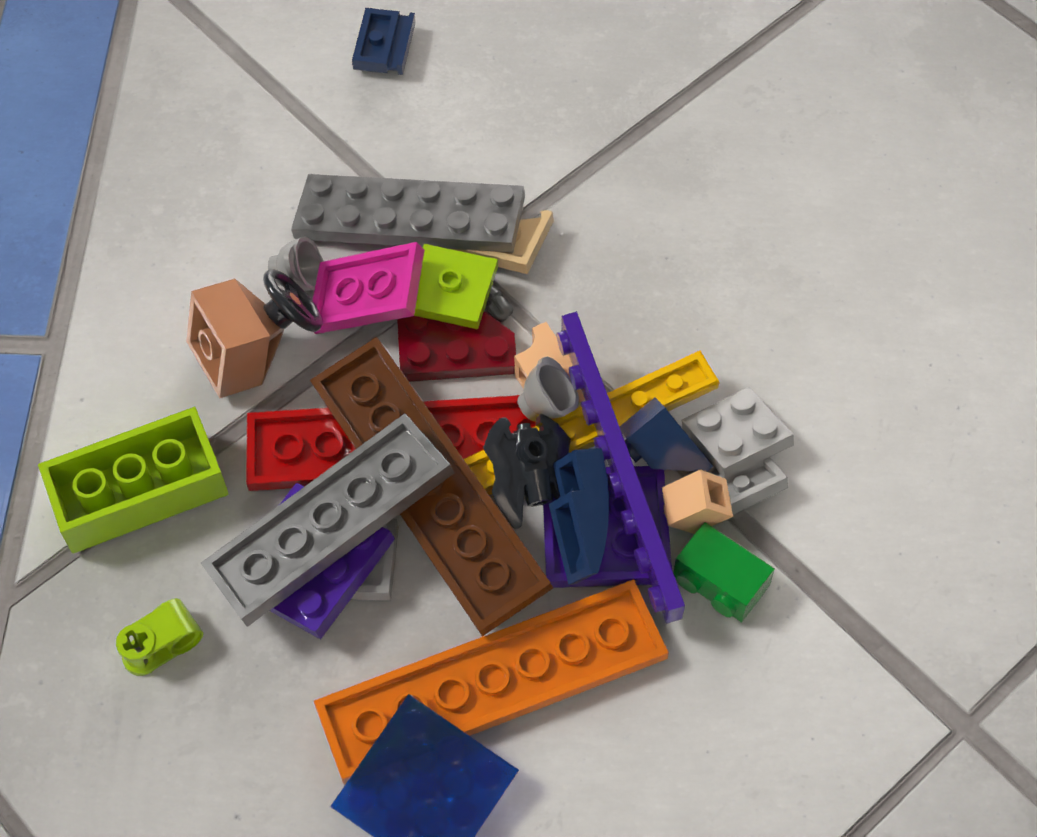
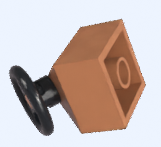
M270 269L264 273V286L272 298L266 304L235 278L191 291L186 342L219 399L263 384L284 329L292 322L310 332H317L322 327L321 314L312 299L294 280L281 271ZM277 283L283 286L285 291L280 289Z

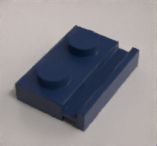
M365 8L352 57L353 70L388 73V70L398 71V75H403L416 23L415 13L410 12L409 16L400 15V11Z

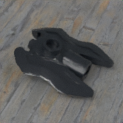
M540 414L536 418V426L539 427V431L537 428H531L530 423H523L518 425L517 430L512 434L509 430L511 426L510 421L505 417L500 418L489 430L483 447L493 464L495 475L492 489L493 497L509 524L515 529L522 526L524 496L528 507L551 503L553 501L552 494L555 500L561 497L553 463L569 454L571 438L557 422L544 414Z

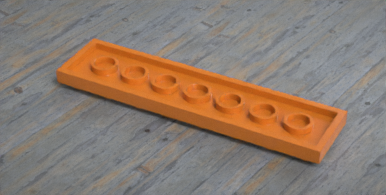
M633 579L314 700V704L342 782L345 785L668 659L669 652Z

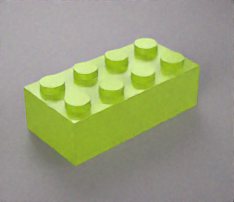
M196 406L38 464L60 533L72 554L229 495Z

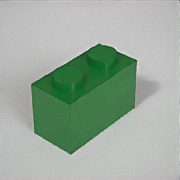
M704 522L676 557L673 574L683 589L693 594L699 593L711 601L713 608L721 615L729 618L733 616L742 623L769 588L775 568Z

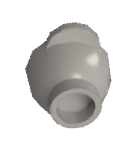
M304 236L286 244L280 249L278 255L271 256L268 261V270L275 269L283 272L305 292L314 291L319 264L323 262V259L315 243Z
M548 356L541 358L529 373L524 384V392L518 397V405L522 413L528 419L535 422L540 414H544L551 419L563 417L578 408L579 403L578 392L574 389L570 377L562 366Z

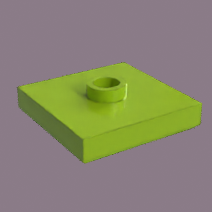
M424 244L423 249L425 251L414 316L478 329L498 269V259Z

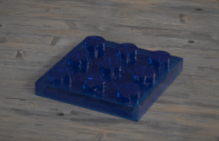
M408 694L330 807L371 837H475L519 770Z

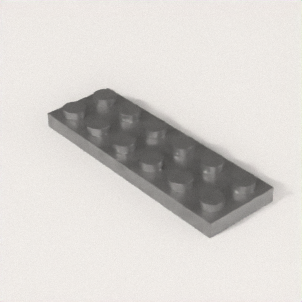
M308 174L291 231L294 239L306 236L311 240L398 246L417 242L421 247L424 244L447 249L513 253L525 200L524 186Z
M403 414L206 558L201 564L248 627L453 475L454 471L450 463L410 418Z

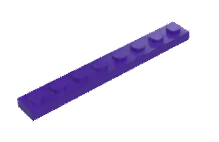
M576 311L562 315L561 331L556 333L558 346L563 356L569 354L573 365L569 367L572 385L575 390L581 389L585 401L581 402L585 421L588 426L594 424L598 437L594 438L595 448H602L604 461L607 460L611 473L607 474L611 493L614 498L620 497L625 510L621 511L620 514L625 532L628 536L634 534L638 548L634 549L637 566L641 574L648 573L653 586L648 588L650 602L655 613L662 611L666 624L681 620L685 609L683 598L578 313Z

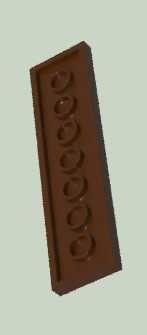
M377 337L310 379V382L355 449L403 414H406L450 463L454 474L400 513V516L482 637L553 589L549 579Z

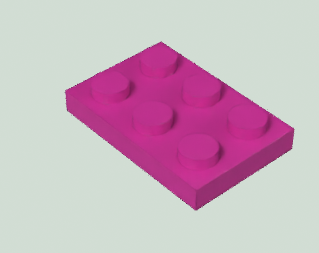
M417 242L320 262L312 301L321 314L323 324L321 329L314 333L321 334L414 316L425 250Z

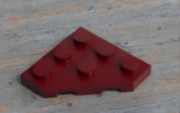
M485 311L483 312L478 329L418 316L397 319L400 370L409 382L515 374V333Z

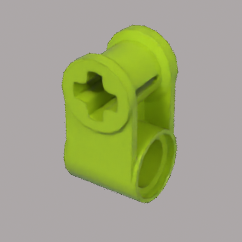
M174 598L162 603L151 613L123 628L116 638V647L119 655L122 657L125 669L133 675L145 676L176 656L190 651L202 640L204 632L180 599ZM130 636H133V638H134L133 641H130V639H129ZM140 647L143 651L137 653L135 649ZM146 658L148 660L147 664L144 663V659Z

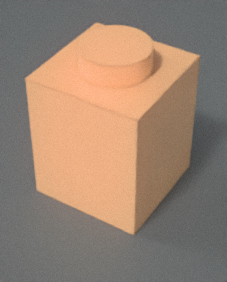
M698 470L662 487L664 514L670 527L695 534L704 522L714 526L733 517L727 480L723 477Z

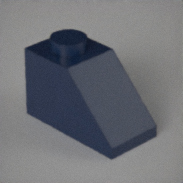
M656 397L620 426L621 433L626 438L625 444L630 457L635 463L643 458L651 469L703 470L708 472L713 468L709 460Z

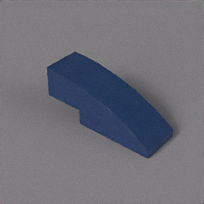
M602 448L574 450L553 463L561 497L550 503L549 508L568 585L577 584L597 574L605 551L609 521V492Z

